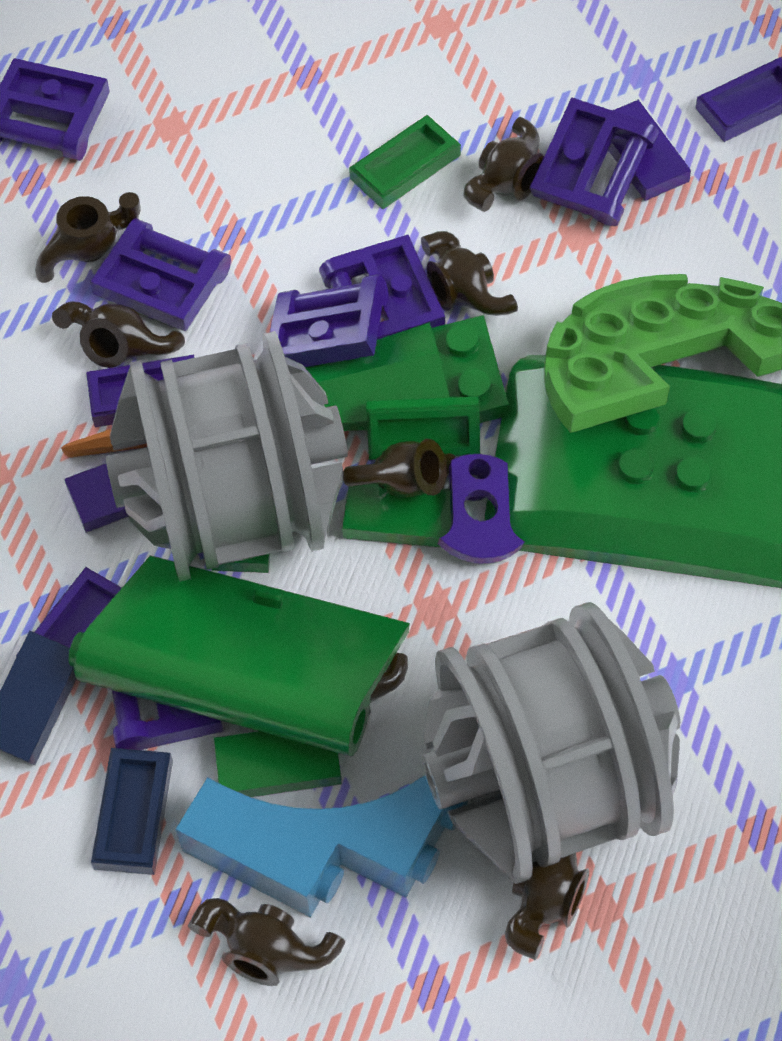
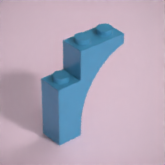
M424 775L407 787L366 803L325 809L294 808L248 797L207 777L175 830L183 852L311 918L320 900L329 903L336 894L344 876V869L340 868V865L406 898L415 881L424 884L430 877L440 855V850L435 848V845L443 830L447 828L454 831L456 828L449 818L448 811L468 805L469 800L440 810L434 801L426 776Z

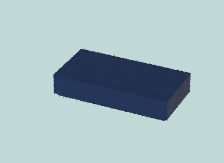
M30 630L0 690V750L35 766L71 692L76 677L74 667L69 665L70 648Z
M111 748L91 858L94 870L155 875L173 765L170 752Z

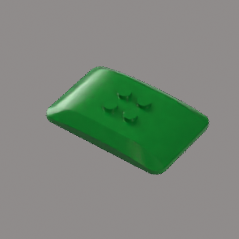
M529 355L521 358L513 365L509 374L506 391L510 411L502 415L495 457L508 463L510 524L513 532L525 541L519 551L782 588V384L704 370L657 365L651 368L670 386L665 405L570 433L559 420L546 393L544 383L546 355ZM488 499L484 521L495 516L494 505Z

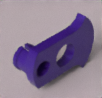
M468 454L451 460L449 465L451 529L446 535L439 538L437 544L450 555L470 563H495L511 557L523 547L525 541L513 532L510 524L508 463L497 457L485 454ZM472 475L479 476L481 479H476ZM487 498L494 505L495 516L486 521H479L470 517L465 510V501H481Z

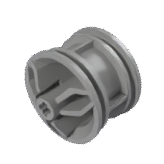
M275 331L262 335L263 350L255 360H253L249 345L245 343L236 345L233 350L178 362H172V360L162 361L160 364L164 380L158 381L144 373L141 360L130 362V368L114 416L110 440L114 451L146 443L148 447L105 456L116 507L125 506L129 520L154 546L172 550L179 582L191 579L189 565L198 553L204 554L208 570L219 567L221 564L278 551L287 552L294 550L292 532H297L304 536L312 552L324 549V542L343 478V467L341 462L313 469L311 465L348 456L344 430L337 406L325 407L324 404H328L325 391L302 364L284 356L280 340Z
M586 602L574 606L570 612L569 621L564 618H557L546 622L545 625L487 644L481 643L472 646L467 651V663L453 647L439 650L436 653L435 670L438 690L429 700L424 730L426 749L433 748V750L421 755L425 776L434 801L440 810L471 799V804L448 811L449 818L486 857L506 874L511 882L518 884L531 878L532 857L541 867H547L558 863L562 857L614 839L621 841L634 837L638 834L640 828L650 836H656L670 830L674 816L673 795L677 786L680 738L676 733V730L681 725L677 702L671 687L662 675L643 681L640 680V676L655 672L654 665L597 605Z

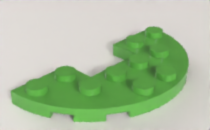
M663 274L628 279L602 287L575 302L572 307V313L562 323L557 321L550 334L544 362V383L550 404L559 420L570 433L665 405L670 386L651 367L722 346H726L757 377L782 370V303L762 296L763 286L720 277L718 286L688 283L687 274Z

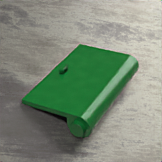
M150 555L88 626L86 631L77 633L72 641L68 660L69 665L74 667L75 677L78 681L339 754L354 756L365 733L371 694L407 637L410 623L189 566L191 579L179 582L174 561Z

